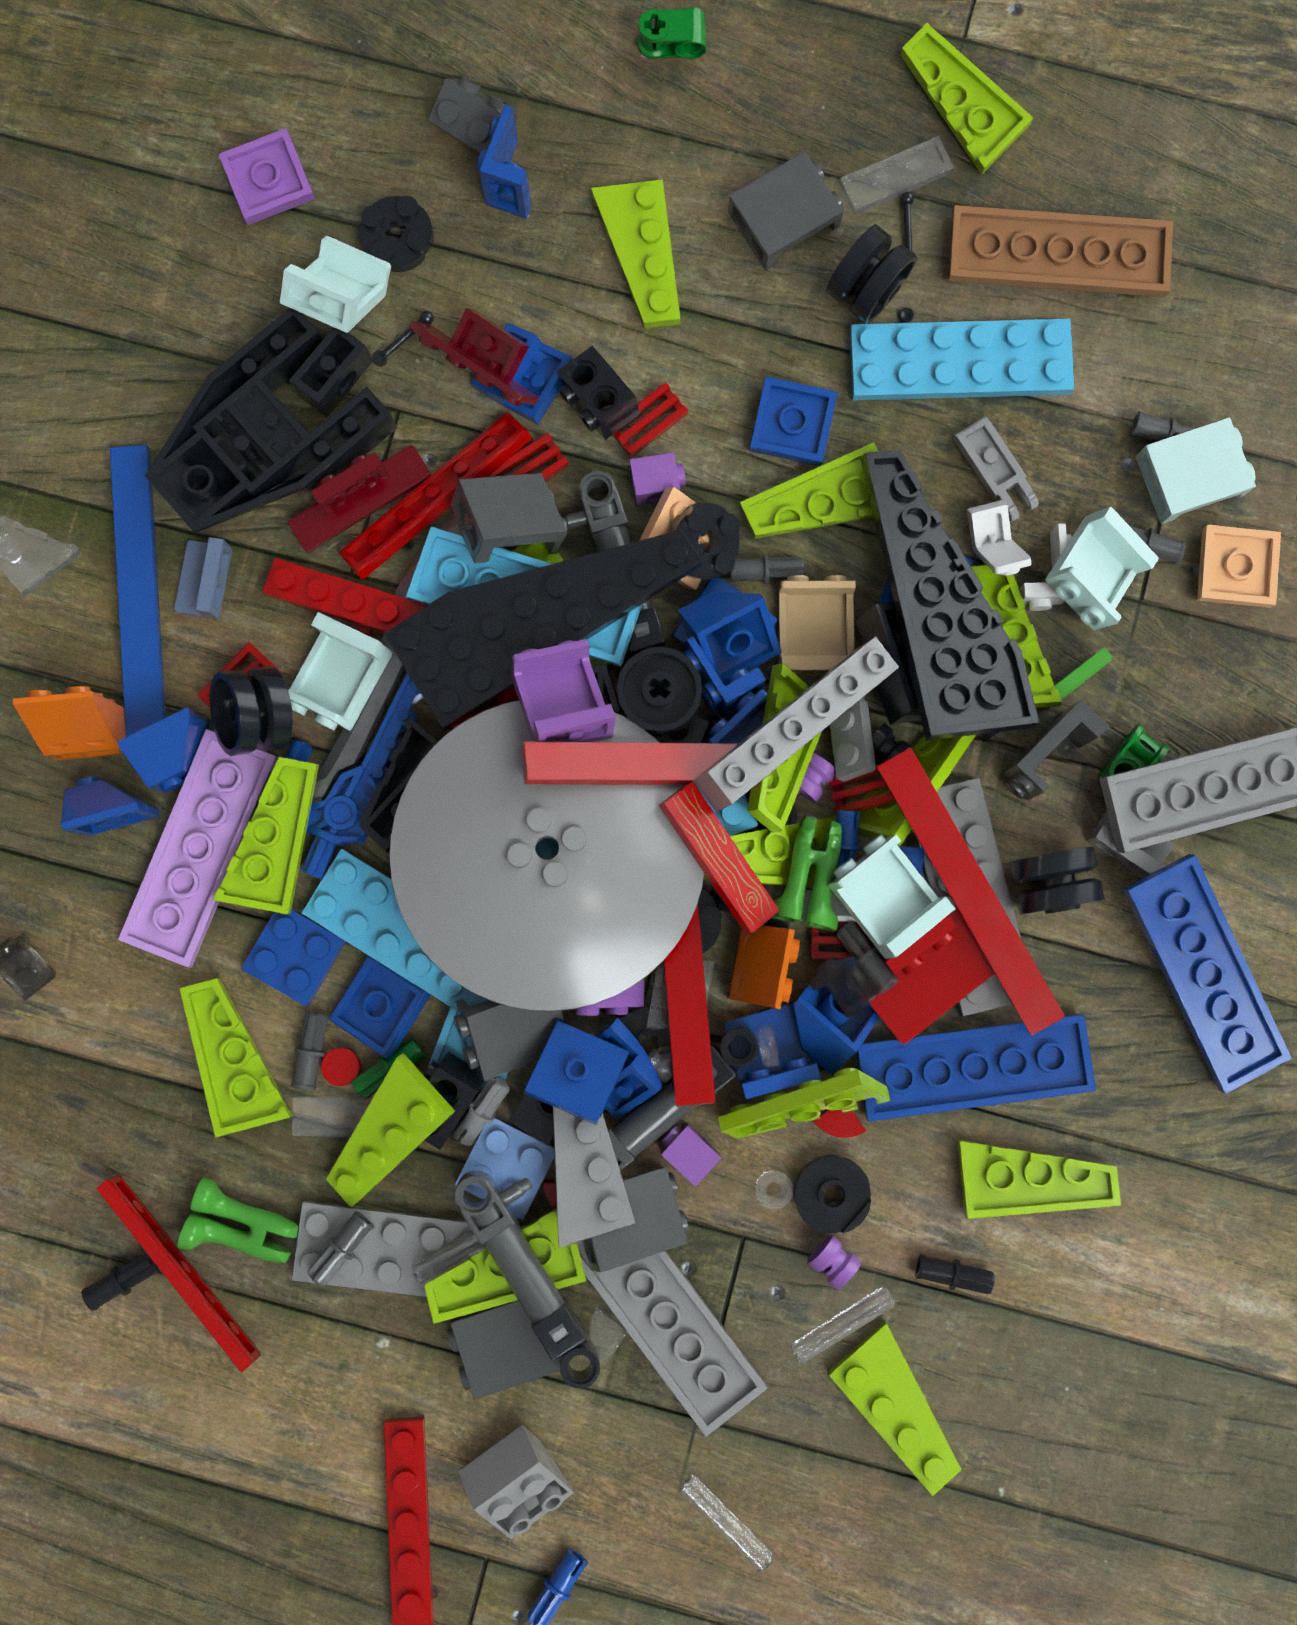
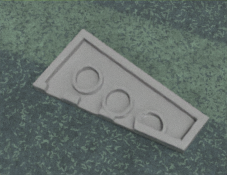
M553 1107L558 1248L635 1225V1219L603 1113L596 1126Z

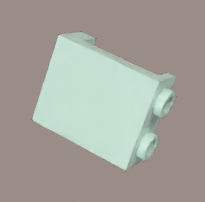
M325 236L321 240L319 257L305 270L292 264L284 270L280 304L348 333L386 296L391 265L334 238Z
M1230 417L1148 444L1135 456L1160 524L1175 520L1183 513L1233 496L1236 498L1245 496L1256 487L1254 468L1250 462L1246 461L1242 450V436L1239 430L1233 427Z
M1110 506L1085 516L1045 581L1081 617V620L1094 631L1118 624L1121 615L1115 609L1134 577L1138 573L1153 569L1159 558Z
M318 612L311 626L317 629L320 634L288 690L292 710L305 716L308 710L317 714L314 721L335 731L337 725L351 731L393 652L378 640Z
M881 834L863 848L867 854L856 863L851 858L833 872L837 878L828 885L885 959L898 957L955 910V907L946 896L937 897L897 845L901 841L897 834L886 839Z

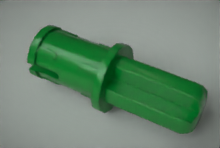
M411 1037L397 1049L391 1060L379 1056L380 1061L353 1080L352 1085L357 1094L363 1099H367L379 1089L396 1058L402 1053L413 1064L425 1058L426 1055L416 1040Z

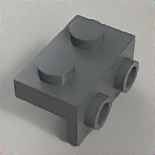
M461 76L459 80L446 78L428 120L481 153L482 149L487 150L491 142L490 129L495 116L500 117L504 106L511 105L494 95H491L489 99L479 92L480 85L464 76ZM514 114L515 123H516V121H517V119H518V116Z

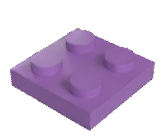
M287 128L219 154L247 225L315 199Z

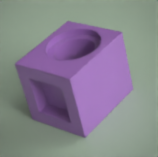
M674 452L630 459V473L636 506L659 502L666 487H675L680 491V486H686L683 463L676 464Z
M688 1123L681 1129L675 1125L660 1141L665 1145L661 1150V1155L695 1187L721 1159V1155Z

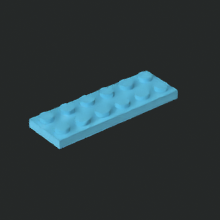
M1071 319L851 324L849 329L852 401L1071 395L1074 391Z
M431 527L406 597L409 600L429 605L447 592L551 564L499 547L493 548L488 562L474 563L463 536ZM642 605L587 640L590 646L589 657L621 667Z
M341 849L302 911V914L456 1011L458 1010L455 1001L462 998L470 1007L487 1001L488 999L469 991L452 980L423 952L402 917L395 897L392 878L348 851Z

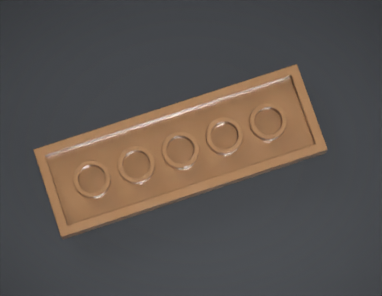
M954 205L951 217L948 282L1166 297L1170 292L1173 221Z

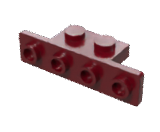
M470 308L465 309L452 338L432 325L412 321L409 328L420 335L419 342L433 350H439L440 348L447 353L445 358L447 361L459 368L465 369L468 367L474 371L473 378L485 386L491 388L496 386L502 390L501 397L504 400L519 407L522 403L536 405L539 397L513 380L529 348L527 344Z
M410 445L384 462H381L375 452L369 456L366 454L355 458L349 464V468L337 476L331 474L320 480L317 488L311 491L317 503L288 521V525L303 549L307 553L315 550L430 477L431 473L415 447Z

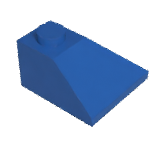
M711 592L678 610L687 637L694 636L723 684L727 683L726 680L743 668L749 671L782 653L764 597L759 593Z
M186 707L117 741V743L148 788L168 793L183 785V779L187 776L205 730H209L210 724L205 717Z
M92 776L76 781L77 787L65 790L61 825L63 831L89 837L161 816L159 809L113 783L100 780L99 776Z
M827 960L821 966L794 1003L802 1050L830 1075L858 1051L880 1018L856 988V983L830 960Z

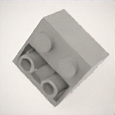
M523 1425L458 1471L473 1510L510 1539L526 1532L531 1527V1524L547 1512L560 1507L563 1501L574 1493L572 1486L544 1445Z

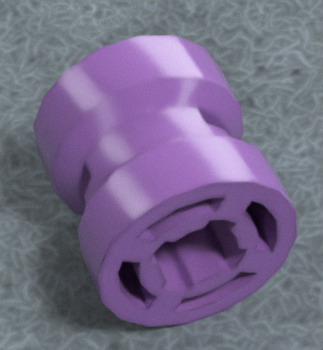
M813 752L798 793L816 803L823 794L820 785L831 782L836 776L835 767Z
M833 1234L826 1237L807 1260V1264L816 1272L822 1271L827 1276V1282L835 1290L842 1288L855 1275L862 1263L853 1253H846L842 1249V1243Z

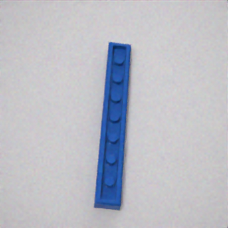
M147 445L110 448L126 737L166 718L152 483L145 476L151 467V452Z

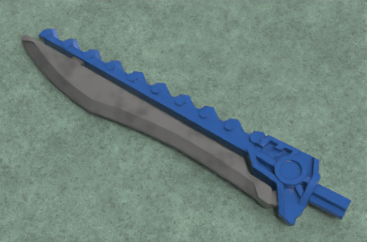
M454 513L438 528L463 536ZM423 548L395 591L396 596L408 599L406 595ZM384 634L381 643L391 650L393 654L352 730L349 731L343 728L317 775L306 831L316 837L301 871L320 879L323 878L336 845L344 847L346 844H365L368 834L359 827V824L379 782L382 783L387 773V765L391 762L390 758L394 749L397 750L401 743L400 735L407 730L405 726L409 717L417 723V713H414L412 710L413 705L424 699L407 672L362 765L351 769L357 766L405 668Z

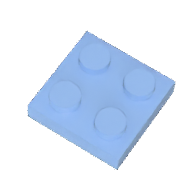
M495 1117L493 1122L487 1123L482 1129L455 1185L457 1186L460 1178L465 1173L473 1170L487 1173L494 1180L499 1191H502L514 1182L528 1178L532 1184V1189L509 1204L514 1215L523 1220L555 1157V1147L550 1144L547 1146L527 1132ZM471 1184L465 1188V1191L481 1199H484L487 1195L484 1187L479 1184Z

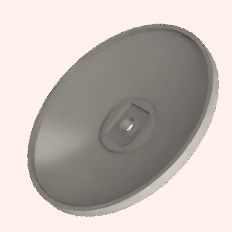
M514 701L483 711L454 728L434 745L410 777L400 798L391 833L390 867L393 888L402 917L416 942L440 970L461 986L490 1001L513 1008L531 1011L577 1009L594 1005L624 992L648 976L664 961L677 945L689 925L701 893L704 872L659 807V804L684 785L524 784L521 746L524 742L533 741L520 701ZM615 713L613 737L594 741L659 743L648 732L618 713ZM544 838L555 840L559 845L558 854L548 860L540 858L536 853V846L540 840Z

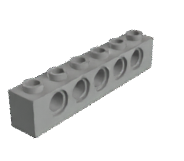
M874 637L854 650L693 780L694 784L716 812L732 805L897 670L899 666L877 637Z

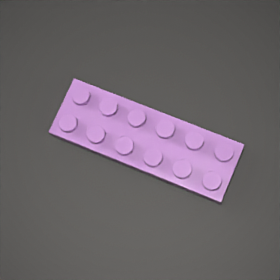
M208 729L205 730L118 940L185 967H193L219 904V901L212 899L217 889L221 886L232 856H235L242 841L245 828L255 813L259 804V798L278 757L259 749H255L250 754L230 756L219 745L215 732Z

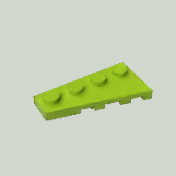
M987 565L971 566L983 586L981 590L983 596L992 610L997 609L1004 621L1001 624L1010 640L1015 639L1022 651L1035 707L1061 706L1060 694L1052 681L1050 668L1046 658L1042 655L1037 642L1038 637L1033 624L1030 623L1027 616L1025 603L1014 575L995 574Z
M784 663L772 666L762 724L809 687ZM821 732L751 788L747 812L772 833L784 830Z
M836 816L816 820L815 835L811 847L823 849L830 821H835ZM801 823L786 825L784 830L772 833L769 829L730 836L762 885L786 887L791 867L793 846ZM811 864L806 884L808 889H813L816 875L815 864ZM704 873L703 880H709Z
M216 978L179 988L215 1138L293 1117L221 979Z
M557 1208L520 1228L557 1289L587 1281L578 1244L574 1243L558 1248ZM487 1248L482 1249L424 1283L433 1324L518 1301Z
M884 1320L827 1373L928 1492L934 1496L962 1469Z

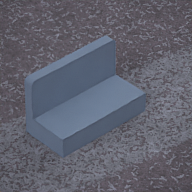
M209 537L208 543L192 540L187 542L174 607L177 613L219 620L233 550L224 539Z

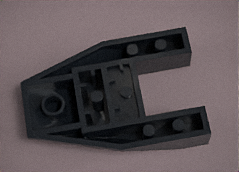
M292 308L286 310L207 376L145 475L194 533L308 488L351 463L355 458L370 452L397 429L391 413L367 386L310 434L307 433L273 394L274 391L297 372L322 341L317 329L301 312Z

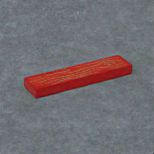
M694 782L687 783L659 804V807L745 934H752L780 911Z

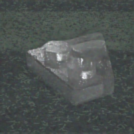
M2 516L0 518V571L23 597H26L82 555L80 549L75 544L70 542L66 544L49 537L48 533L35 528H26L20 522Z

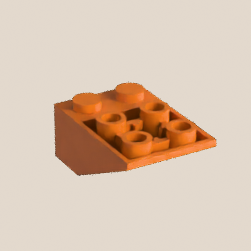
M74 686L66 688V694L52 695L49 690H32L27 692V697L13 698L15 709L43 756L58 761L123 754L117 741L126 737L124 707L116 704L113 699L104 698L102 693H95L91 691L90 687Z
M761 926L752 934H745L743 929L740 928L727 999L781 1009L782 1002H789L793 979L786 978L789 963H796L800 940L793 939L795 930Z

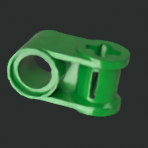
M692 7L665 10L650 9L639 18L637 47L639 52L646 58L696 59L706 53L705 14L702 10ZM652 19H655V26H651ZM653 43H656L655 49H652Z
M1137 724L1121 741L1116 752L1101 768L1098 774L1100 787L1099 778L1114 775L1115 768L1125 772L1159 763L1168 752L1169 747L1166 744L1160 745L1144 732L1142 724Z

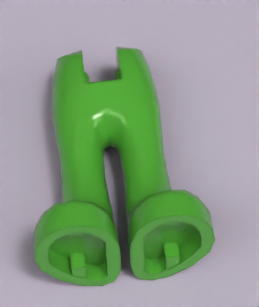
M804 816L796 834L786 888L780 897L773 900L780 911L772 918L793 923L801 922L808 873L811 864H815V881L803 924L821 930L837 931L838 917L831 906L832 890L828 885L834 881L835 874L833 872L836 870L841 851L842 827L840 823L830 821L824 838L823 849L811 847L815 835L816 817Z
M206 1177L201 1179L191 1202L190 1209L195 1212L191 1213L187 1218L180 1233L177 1248L191 1251L204 1242H211L236 1249L261 1260L279 1263L287 1262L292 1251L282 1245L264 1239L267 1231L284 1237L296 1238L299 1226L295 1222L277 1213L249 1206L224 1195L217 1183L212 1179ZM199 1213L213 1214L235 1220L249 1226L250 1231H242L227 1226Z

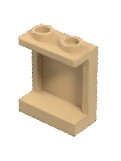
M794 575L787 577V581L780 582L778 588V640L782 653L779 654V664L784 663L798 677H822L854 651V591L856 589V581H846V576L842 575L826 576L824 581H809L808 576Z

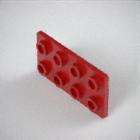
M954 906V911L898 957L889 958L884 961L894 976L899 979L898 983L891 989L878 995L876 989L866 976L856 984V988L901 1044L908 1043L994 975L993 970L956 906Z

